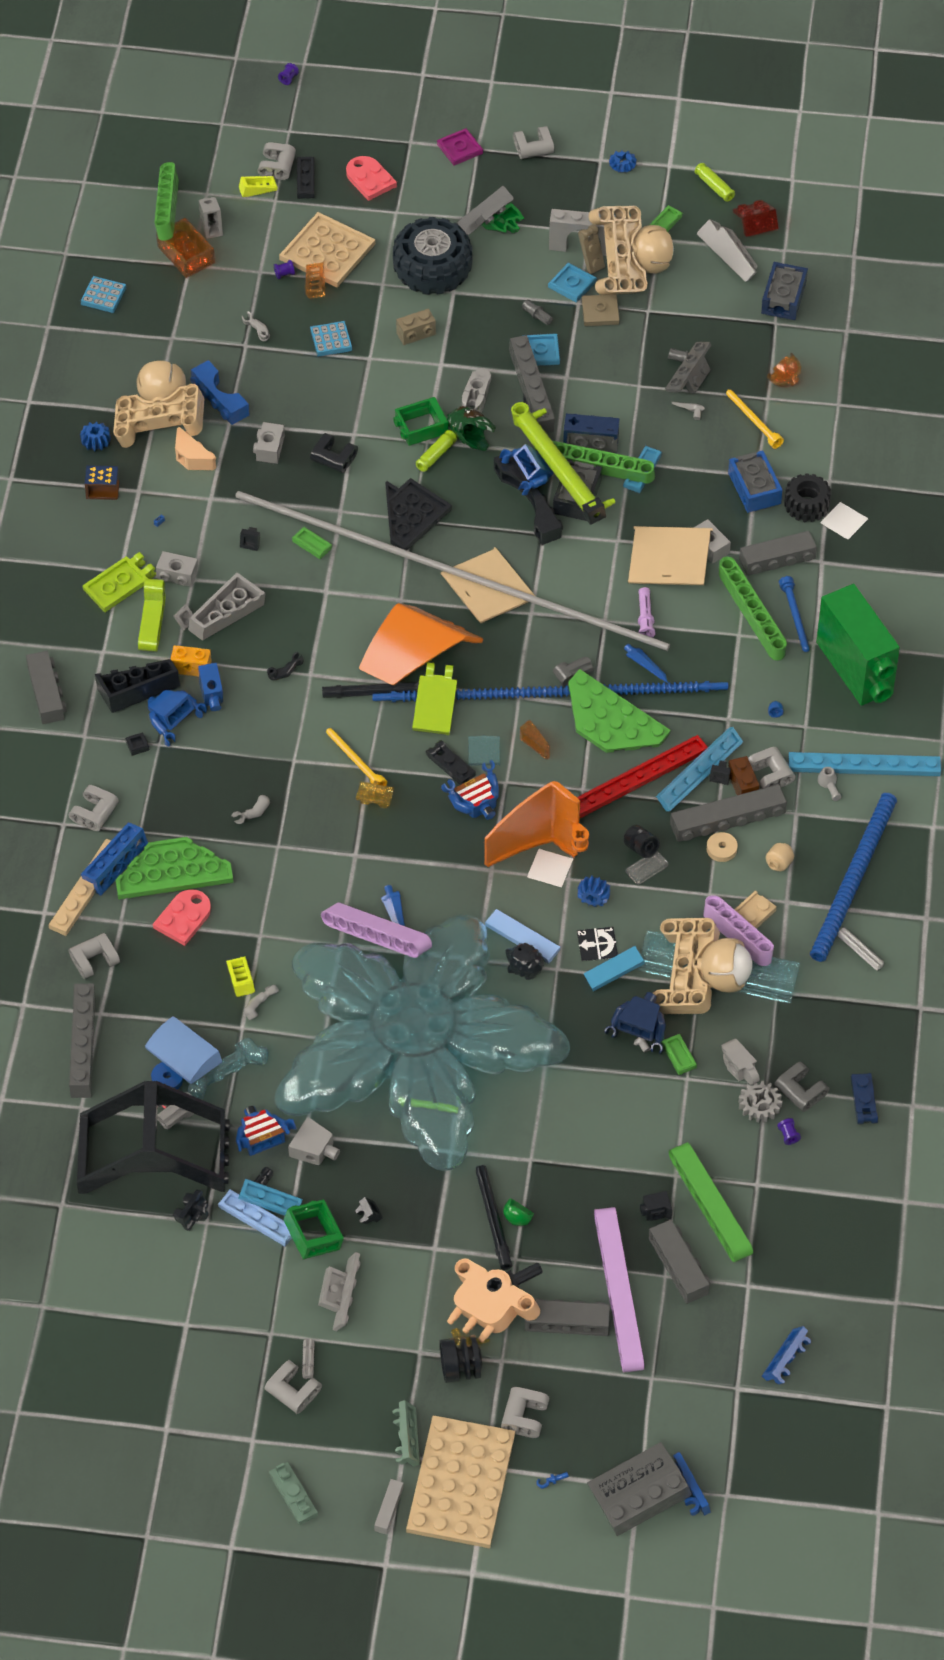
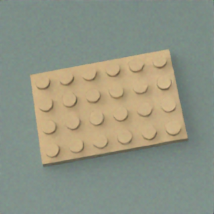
M433 1416L406 1533L490 1548L514 1443L515 1431Z

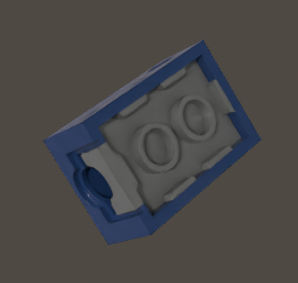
M773 262L762 299L761 314L796 320L807 282L808 268Z
M566 413L563 443L617 454L620 418Z

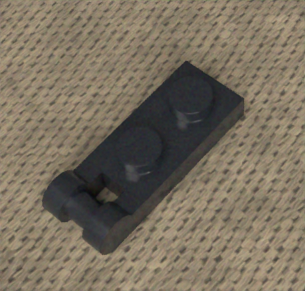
M442 740L435 743L433 748L430 747L426 750L428 758L458 784L461 785L476 776V771L452 752Z

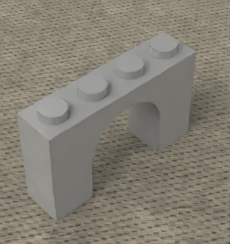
M552 209L549 228V250L566 252L568 235L575 230H586L592 225L589 220L590 212ZM596 225L599 231L598 237L601 240L602 255L607 256L604 225Z

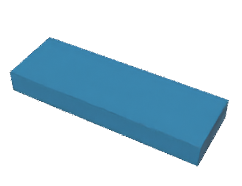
M645 446L638 458L651 461L655 468L662 455V451ZM626 479L623 487L640 493L645 483Z
M636 946L585 972L584 976L594 992L644 965L645 962Z
M245 1179L238 1197L242 1201L284 1216L288 1208L294 1205L300 1206L303 1200Z

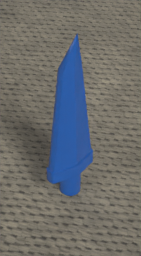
M630 644L624 647V650L628 652L626 654L627 657L668 683L666 674L643 650L634 648Z
M387 885L384 887L386 895L381 897L391 921L405 926L400 892H393L392 886Z

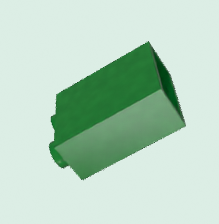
M854 583L822 596L816 643L861 706L872 701L882 703L888 700L894 692L900 650L899 645Z

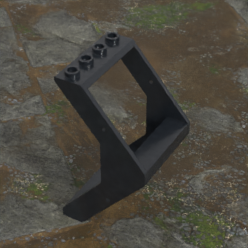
M144 1081L81 1112L77 1168L78 1194L89 1193L133 1172H173L217 1191L225 1192V1184L229 1183V1173L225 1172V1166H229V1154H225V1149H229V1137H226V1131H230V1120L226 1119L225 1109L161 1082ZM158 1105H175L220 1124L219 1174L156 1149ZM131 1106H144L143 1148L87 1175L89 1127Z

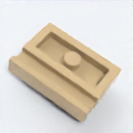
M754 891L734 910L757 929L776 911V906L765 897L758 895L757 891Z

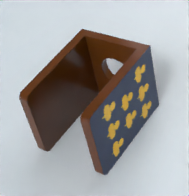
M86 466L84 483L86 499H118L120 482L117 480V466Z

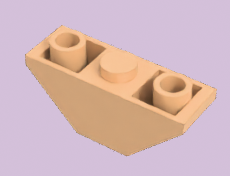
M178 427L175 444L176 460L188 470H215V455L211 451L206 450L201 442L193 439L187 431Z

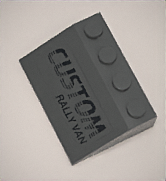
M662 1442L587 1482L616 1536L623 1534L691 1496L689 1486Z

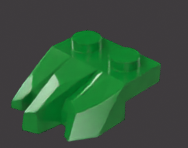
M510 203L505 206L506 209L500 215L496 213L493 215L494 219L486 225L484 222L482 226L487 230L505 233L508 230L514 234L520 229L516 222L522 221L524 217Z

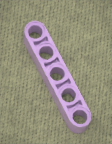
M715 895L708 896L705 900L704 917L712 919L719 931L727 938L741 940L756 964L761 966L771 964L774 950L773 943L723 899Z

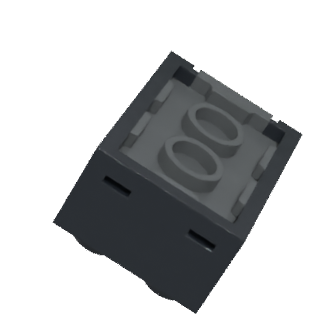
M567 459L596 498L602 480V467H594L592 464L578 461L573 462V460ZM559 481L553 499L555 514L587 521L581 508Z

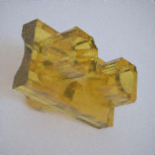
M375 780L373 784L361 781L356 800H360L361 804L375 803L382 808H388L394 788L379 785V781Z

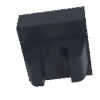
M249 527L248 530L242 529L240 532V548L258 551L260 532H257V528Z
M720 760L718 766L712 764L710 782L724 785L729 784L731 768L726 767V761Z
M366 1197L359 1201L360 1206L355 1212L358 1215L364 1213V1217L360 1219L361 1223L378 1222L383 1218L374 1201Z

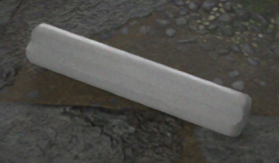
M843 927L838 931V937L875 970L879 971L884 966V961L848 929Z

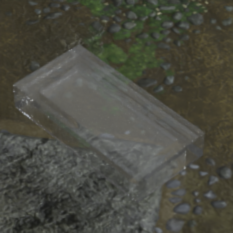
M657 851L652 857L642 858L626 868V873L639 885L666 868L668 861Z

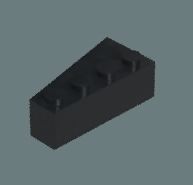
M171 659L147 663L145 667L132 666L129 667L130 670L118 672V669L112 670L110 674L105 675L101 673L95 674L97 690L111 713L157 696L165 690H172L180 686L178 670Z

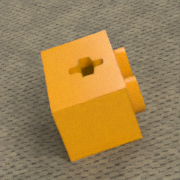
M174 645L171 661L178 670V674L199 677L198 666L212 663L211 650Z

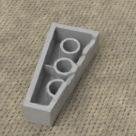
M236 573L189 618L188 630L203 641L262 607L265 601V592L239 573Z

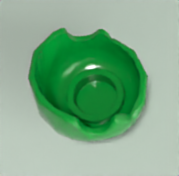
M511 1198L503 1208L506 1220L515 1226L528 1225L534 1216L533 1212Z

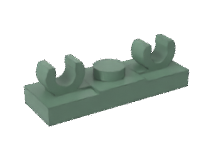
M403 1400L399 1402V1408L392 1411L394 1415L400 1416L399 1419L393 1421L395 1425L400 1427L398 1434L402 1442V1447L400 1446L395 1449V1452L402 1454L400 1458L396 1459V1462L401 1465L409 1463L414 1467L420 1465L416 1407Z
M288 1462L281 1463L269 1471L270 1477L299 1525L318 1516L317 1510Z

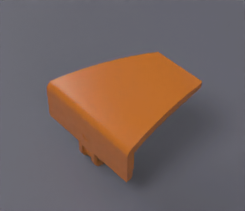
M398 603L390 611L374 636L359 669L391 685H396L413 671L461 641L482 643L483 638L415 606Z
M552 781L540 788L508 813L485 837L484 864L489 867L520 852L551 842L572 857H576L578 852L586 851L589 846V831L579 823L580 800L556 781Z

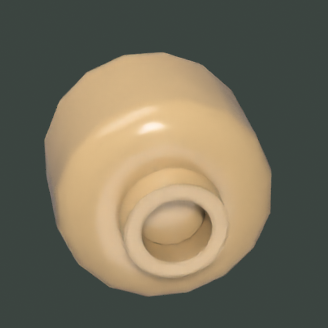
M776 843L766 854L768 866L775 871L781 872L786 870L794 860L792 848L785 843Z

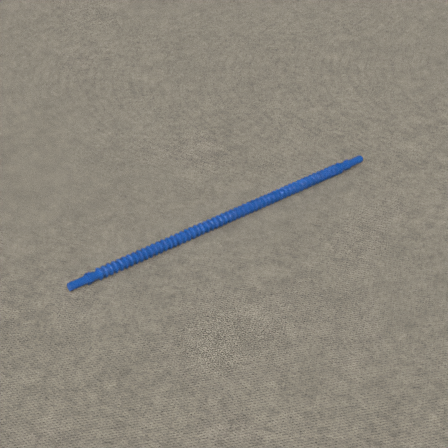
M690 681L689 684L687 682L684 684L682 682H679V684H676V682L674 684L670 682L665 684L663 682L662 685L659 682L657 685L654 683L652 685H649V683L647 685L643 683L641 685H638V683L633 685L631 683L630 686L626 683L625 686H622V684L611 686L609 684L606 687L616 694L620 693V695L622 693L626 695L631 693L633 695L634 692L637 695L639 692L642 694L644 692H647V694L649 692L653 694L655 692H658V694L663 692L665 694L666 691L669 694L671 691H674V693L677 691L679 693H682V691H685V693L687 691L691 693L696 691L698 693L700 690L705 692L710 690H728V682L709 683V681H705L704 683H698L696 681L692 683ZM567 685L565 688L562 686L560 688H557V686L554 688L551 686L549 688H546V686L541 688L539 686L537 689L535 687L533 689H530V687H527V689L524 687L522 689H519V687L508 689L506 687L505 690L502 687L500 690H497V688L495 690H492V688L486 690V688L484 690H481V688L476 690L474 688L473 691H470V689L468 691H465V689L459 691L457 689L455 698L457 700H460V698L463 700L465 698H468V700L470 698L474 700L479 698L481 700L484 697L486 700L487 697H490V699L492 697H495V699L498 697L501 699L503 697H506V699L511 697L513 699L514 696H517V698L519 696H522V698H525V696H528V698L530 696L541 698L543 695L546 698L547 695L549 697H552V695H555V697L557 695H560V697L566 695L568 697L570 692ZM415 690L413 693L410 691L408 693H405V691L402 693L391 691V693L372 694L373 701L396 702L403 700L405 702V700H408L410 702L414 700L416 702L417 692Z

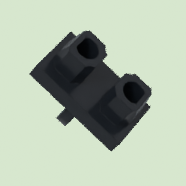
M196 1189L194 1194L186 1193L183 1198L184 1209L176 1208L173 1213L174 1219L181 1223L187 1231H190L195 1222H198L200 1218L207 1219L209 1216L206 1210L208 1201L202 1196L203 1192Z

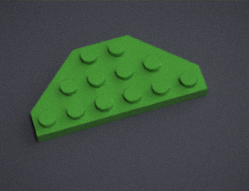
M581 669L568 682L576 733L604 752L610 753L614 752V750L625 749V751L637 750L648 746L652 748L659 747L669 736L670 729Z
M188 837L148 842L143 852L136 856L127 866V870L115 879L118 900L234 883L231 863L225 859L215 856V853L207 848L196 845Z

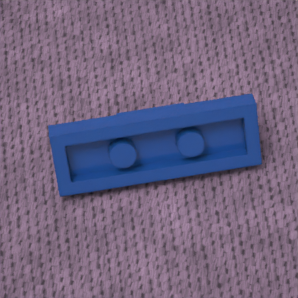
M804 1326L792 1329L762 1374L766 1381L774 1379L779 1385L785 1383L781 1378V1373L784 1376L790 1375V1371L784 1368L785 1365L793 1361L796 1351L798 1353L806 1351L802 1347V1342L805 1345L811 1343L808 1337H804L808 1332Z
M678 1452L673 1455L675 1464L689 1486L692 1497L685 1500V1505H695L690 1510L691 1515H696L701 1509L705 1516L711 1512L709 1504L681 1453Z

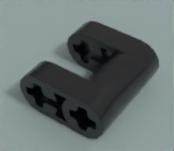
M324 433L313 448L310 459L344 473L355 459L358 446L348 443L342 452L337 454L330 451L335 437Z

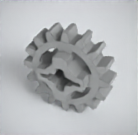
M761 1081L760 1085L754 1083L753 1086L747 1084L746 1090H741L738 1100L739 1109L743 1110L742 1115L748 1114L750 1121L756 1118L757 1123H759L760 1119L767 1122L768 1117L774 1119L775 1114H779L782 1107V1095L777 1094L778 1088L772 1089V1084L769 1083L766 1086L764 1081Z

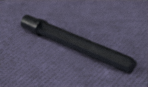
M419 682L397 683L396 685L388 683L322 687L323 698L370 696L372 694L391 693V691L399 693L403 691L408 693L410 691L413 693L414 690L418 692Z
M485 1165L477 1166L476 1175L496 1247L495 1253L498 1257L500 1268L507 1270L513 1265L487 1168Z

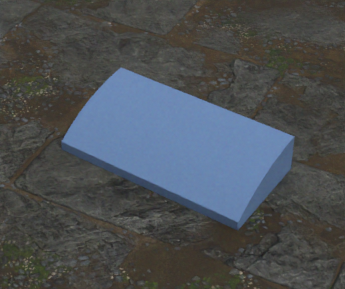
M174 1016L162 1024L145 1045V1048L190 1084L222 1063L220 1053L216 1048Z

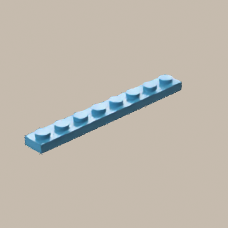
M789 752L788 765L793 772L820 773L824 767H831L835 773L941 775V760L938 756Z

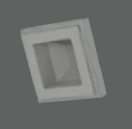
M185 604L174 615L182 630L189 626V618L193 613Z

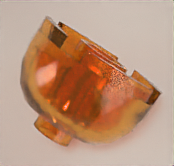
M790 353V357L786 356L773 368L775 372L772 374L768 373L766 377L778 387H787L789 385L793 387L800 380L798 377L802 370L801 363L793 353Z

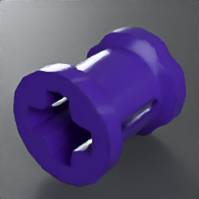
M287 63L284 71L278 74L279 81L284 85H289L292 82V78L298 75V67L295 64Z
M291 260L280 265L274 264V272L277 279H281L282 276L289 274L295 275Z
M792 1118L782 1120L777 1125L778 1129L782 1131L785 1145L795 1144L801 1139V1135L797 1133L794 1126L795 1121Z

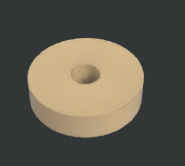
M719 832L710 836L706 849L708 855L713 860L726 862L735 857L738 844L732 835Z

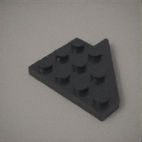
M412 478L407 480L400 488H397L388 481L385 482L390 544L395 547L408 550L452 510L451 504Z

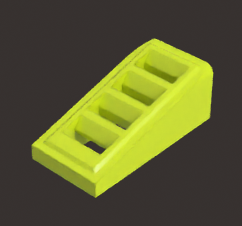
M274 176L241 177L239 182L242 197H250L278 189Z
M246 957L226 961L236 996L240 997L254 993V983Z

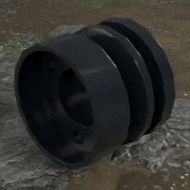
M475 1335L469 1336V1345L466 1343L465 1336L461 1337L459 1347H456L454 1338L439 1340L445 1383L459 1381L460 1371H464L467 1380L471 1379L470 1370H473L475 1379L481 1378L482 1355Z

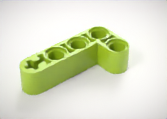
M145 579V600L138 638V650L157 652L166 599L165 582L160 579Z

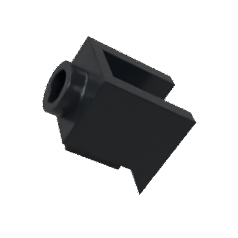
M667 1191L643 1196L640 1212L642 1216L646 1217V1220L653 1221L663 1219L664 1217L672 1220L673 1210Z

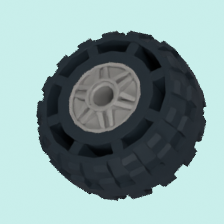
M436 217L417 219L414 223L407 224L394 240V271L397 272L401 282L406 286L408 285L415 292L420 291L422 294L430 295V293H436V295L444 294L445 291L450 292L456 289L458 284L461 285L468 277V272L471 271L473 253L470 238L461 226L455 222L451 223L448 219H437Z

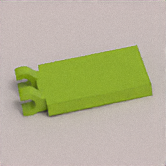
M139 552L131 559L125 556L82 587L90 598L104 612H107L142 588L145 579L155 577V567L150 563L141 570L139 567L144 566L146 562L143 560L144 556Z
M427 663L426 676L420 675L412 730L450 735L457 680H452L453 666L446 665L445 676L434 675L435 663Z

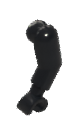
M295 652L292 656V661L288 662L285 667L278 669L270 667L267 670L268 678L270 680H279L289 677L296 666L303 664V656L299 657V653Z

